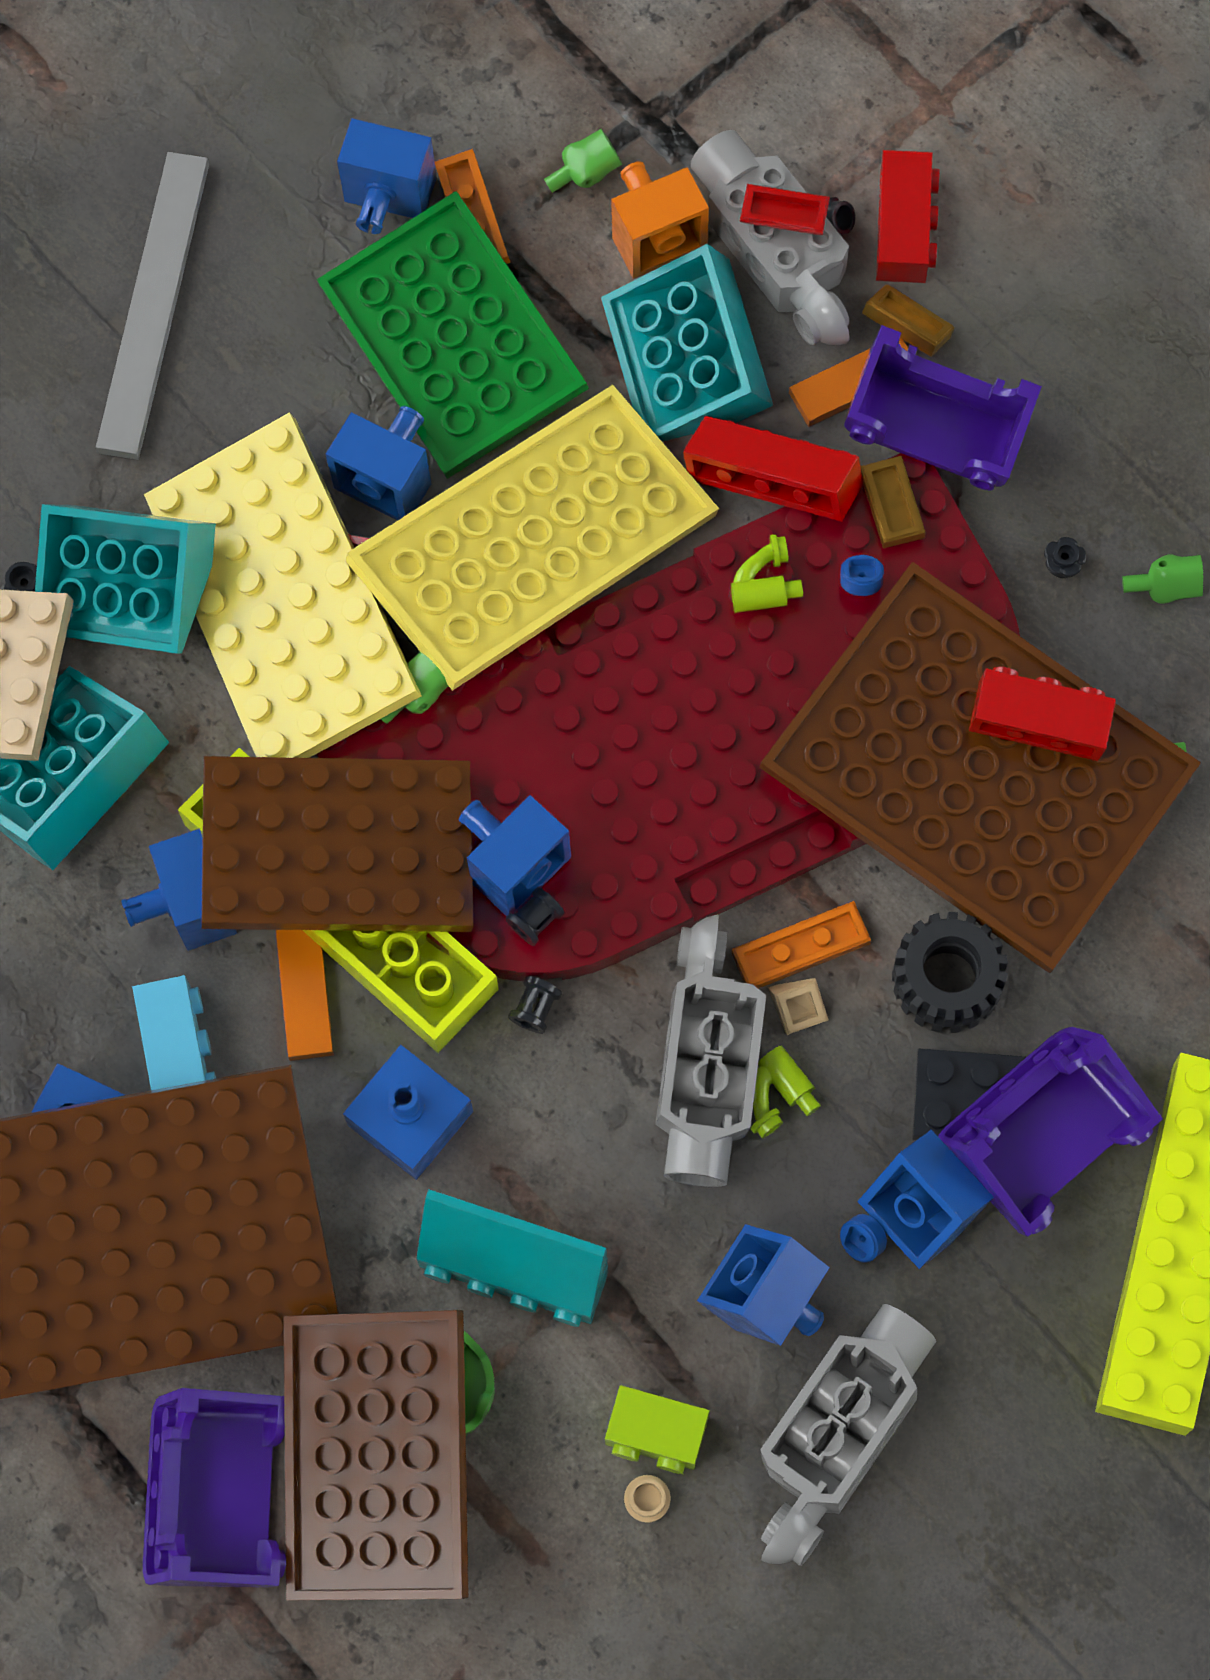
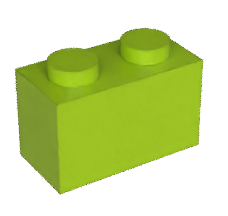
M620 1385L606 1432L605 1445L613 1447L611 1454L617 1457L638 1461L639 1456L643 1455L657 1459L656 1467L683 1474L684 1468L695 1469L709 1418V1410Z

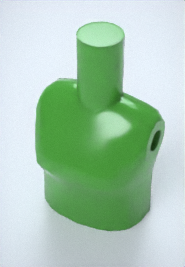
M599 129L588 137L567 145L562 152L564 166L544 180L552 193L572 180L579 187L588 188L602 181L609 172L623 163L607 135L602 129Z
M1167 554L1151 564L1149 574L1122 576L1123 592L1148 591L1151 599L1160 604L1170 603L1179 599L1202 597L1203 565L1201 555L1181 557Z
M419 652L407 663L422 696L381 718L386 724L404 708L415 714L425 712L448 687L440 669L423 653Z

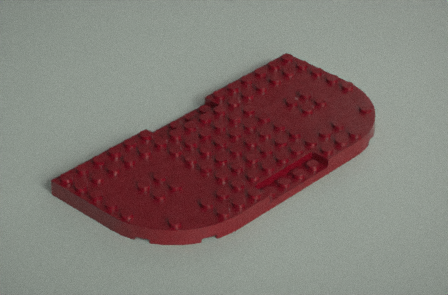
M902 453L888 458L902 456L926 532L923 539L883 548L864 486H862L842 522L784 506L694 548L693 556L570 612L453 691L448 686L439 695L436 702L425 712L415 714L404 708L388 724L379 719L317 753L315 756L316 758L470 761L471 803L479 800L501 823L531 795L569 830L571 858L541 887L559 903L565 914L560 919L555 918L538 935L539 942L532 946L509 926L505 919L507 916L473 886L472 932L448 933L490 969L497 978L524 982L526 976L540 979L562 978V980L591 974L621 962L681 933L682 927L692 928L697 922L706 917L719 915L866 844L759 767L762 760L912 562L1020 636L1011 602L1000 580L934 465ZM776 534V537L785 536L788 562L780 563V567H774L773 561H770L755 575L754 580L782 575L784 582L801 579L803 597L787 599V606L735 613L731 595V583H733L737 571L752 555L770 543V535ZM855 555H868L878 559L884 567L882 588L868 596H857L848 593L840 583L842 563ZM471 831L473 852L483 841ZM429 933L426 935V940L449 955V951Z

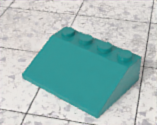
M705 244L601 297L632 407L662 442L694 434L705 416L737 423L773 406L730 259L709 244Z
M42 504L35 592L67 593L74 600L66 634L68 638L180 654L183 652L212 568L216 523L76 505Z
M68 666L56 679L39 760L0 758V831L25 852L53 871L118 798L125 793L148 765L155 760L159 753L169 744V741L144 711L73 667Z
M428 1189L416 1258L419 1267L425 1269L424 1276L446 1284L450 1283L451 1278L468 1283V1291L487 1298H492L494 1292L510 1297V1304L528 1312L535 1313L537 1307L555 1312L553 1319L570 1326L579 1327L581 1321L588 1324L592 1323L608 1276L607 1250L605 1247Z

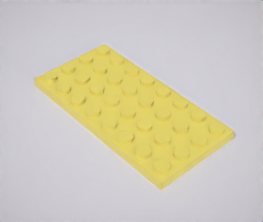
M611 385L347 552L345 561L418 650L440 669L447 685L453 691L714 518L719 507L615 386Z
M290 412L144 494L154 516L216 523L212 568L195 615L256 757L310 758L422 696L379 601L345 561L347 552L354 549V546L301 429Z

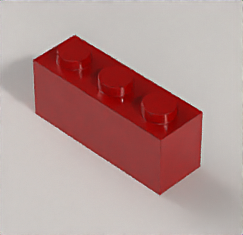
M883 150L880 169L876 281L926 283L928 268L936 267L937 243L929 241L930 230L937 231L938 206L931 205V194H938L940 169L932 168L933 152Z
M995 667L993 670L986 668L979 681L969 731L1098 761L1107 747L1116 699L1106 697L1103 691L1096 688L1082 687L1077 690L1064 687L1060 681L1049 677H1038L1034 680L1021 677L1017 671L1010 668Z

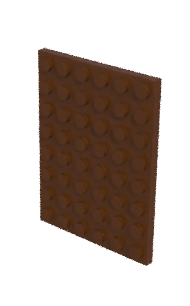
M912 562L762 760L759 768L966 915L976 917V922L982 926L987 924L992 929L993 934L1042 969L1051 973L1201 762L1116 703L1107 747L1098 761L969 731L979 681L986 668L993 670L995 667H1006L1017 671L1021 677L1034 680L1038 677H1049L1060 681L1064 687L1077 690L1082 687H1093Z
M291 1064L0 1119V1399L283 1346L284 1316L339 1314Z

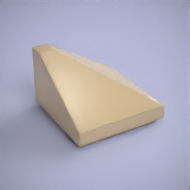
M815 978L768 987L787 1035L829 1020Z

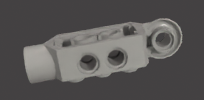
M726 130L713 136L697 150L691 160V169L710 192L708 223L778 312H794L793 320L795 326L808 344L815 345L818 342L826 345L847 344L849 341L848 313L838 296L829 290L840 284L846 272L849 245L827 218L823 235H812L741 223L740 217L747 184L802 193L807 192L777 155L756 157L734 130Z
M718 915L706 917L697 922L692 928L682 927L677 966L686 967L685 979L677 982L672 993L655 1125L669 1134L664 1177L674 1182L704 1187L727 1185L732 1141L745 1137L751 1127L766 994L753 984L734 982V979L712 976V973L721 974L727 943V932L718 931Z
M883 1304L861 1337L839 1335L760 1449L762 1461L770 1478L798 1498L793 1507L784 1503L767 1525L761 1538L767 1544L761 1561L772 1564L794 1561L800 1566L806 1562L824 1534V1530L817 1526L820 1519L825 1513L839 1514L916 1402L917 1386L912 1377L935 1345L936 1339L924 1326L901 1310L891 1305Z

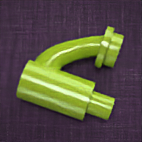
M776 534L770 535V543L752 555L737 571L734 581L731 583V595L735 613L787 606V599L803 597L801 579L784 582L782 575L754 580L755 575L770 561H773L774 567H780V563L788 562L785 536L776 537Z
M782 1045L771 1050L758 1062L753 1102L756 1122L750 1129L754 1134L758 1133L762 1139L772 1134L783 1124L779 1117V1110L775 1108L770 1111L769 1087L771 1084L775 1086L790 1107L797 1104L806 1116L811 1115L821 1106L811 1094L815 1089L814 1085Z

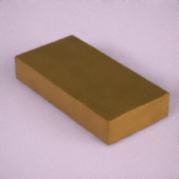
M885 284L866 302L862 314L876 323L901 332L900 338L918 347L919 350L930 357L951 338L955 329L952 324L888 284Z
M902 456L862 465L863 486L882 547L887 548L925 538L926 532Z

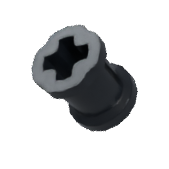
M539 886L533 890V897L516 914L510 913L505 918L509 926L532 946L539 942L538 935L555 918L560 919L565 914L559 903Z
M526 976L523 985L526 987L516 1010H511L508 1018L524 1029L543 1034L547 1028V1025L544 1023L554 1000L560 999L562 991L540 978ZM536 998H538V1003L534 1011L532 1012V1007L536 1001Z

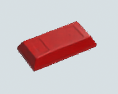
M747 184L740 222L812 235H823L830 197Z

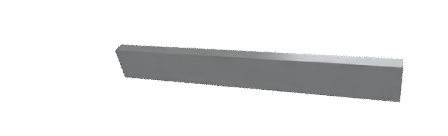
M167 152L96 443L98 454L139 460L209 169V161L206 157Z

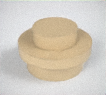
M643 1475L632 1480L627 1486L624 1495V1503L628 1513L637 1521L651 1523L661 1519L667 1513L671 1502L670 1491L667 1485L660 1478L652 1475Z

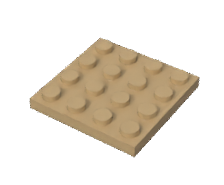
M0 590V758L39 760L74 602L67 593Z

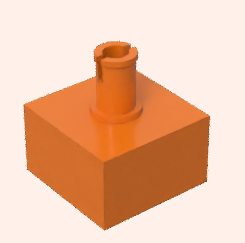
M641 161L631 163L623 168L620 174L629 192L611 199L612 239L633 279L656 270L708 244L709 207L688 167L653 182L645 169L644 163Z

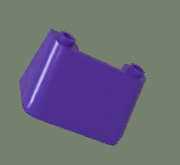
M881 325L870 348L844 422V427L850 432L849 436L859 443L867 445L876 443L968 478L973 486L983 490L991 491L994 490V487L1005 485L1010 477L1042 386L1021 379L1017 388L1010 389L1003 388L1005 381L997 378L994 385L916 356L918 347L909 345L906 351L899 344L901 332Z
M1068 1027L1058 1031L1043 1042L951 1121L938 1137L994 1196L990 1202L1018 1233L1028 1237L1031 1234L1041 1232L1051 1223V1215L1055 1209V1205L1050 1200L1051 1197L1113 1143L1137 1146L1145 1142L1152 1135V1128L1163 1118L1102 1034L1076 1027Z
M180 1388L161 1395L156 1399L150 1425L143 1548V1577L146 1584L211 1587L279 1586V1580L285 1572L286 1556L283 1550H279L277 1541L269 1540L272 1452L273 1447L278 1446L283 1437H285L284 1396Z

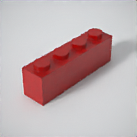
M705 416L683 451L687 471L698 483L841 522L863 486L860 460L857 455L850 454L844 450H834L815 445L806 440H796L777 435L768 430H758L739 425L730 420H720Z

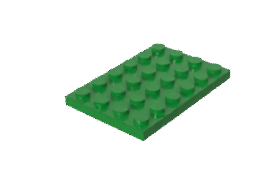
M457 191L316 279L398 406L410 407L423 416L424 423L416 433L446 479L589 389L587 382Z

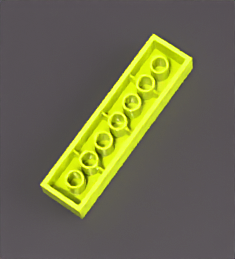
M238 748L230 757L250 756L241 748ZM203 785L178 809L184 825L190 831L200 828L202 835ZM303 930L330 957L437 1053L447 1045L499 990L497 976L448 932ZM429 933L449 951V955L426 940V935Z
M1180 1053L1171 1071L1161 1116L1163 1120L1160 1121L1095 1412L1186 1436L1194 1429L1210 1356V1060Z

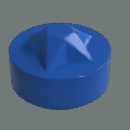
M855 555L842 563L840 583L848 593L857 596H868L882 588L884 567L878 559L868 555Z
M858 1214L847 1221L841 1228V1243L845 1251L855 1260L870 1262L884 1252L887 1245L886 1234L879 1222L873 1217Z

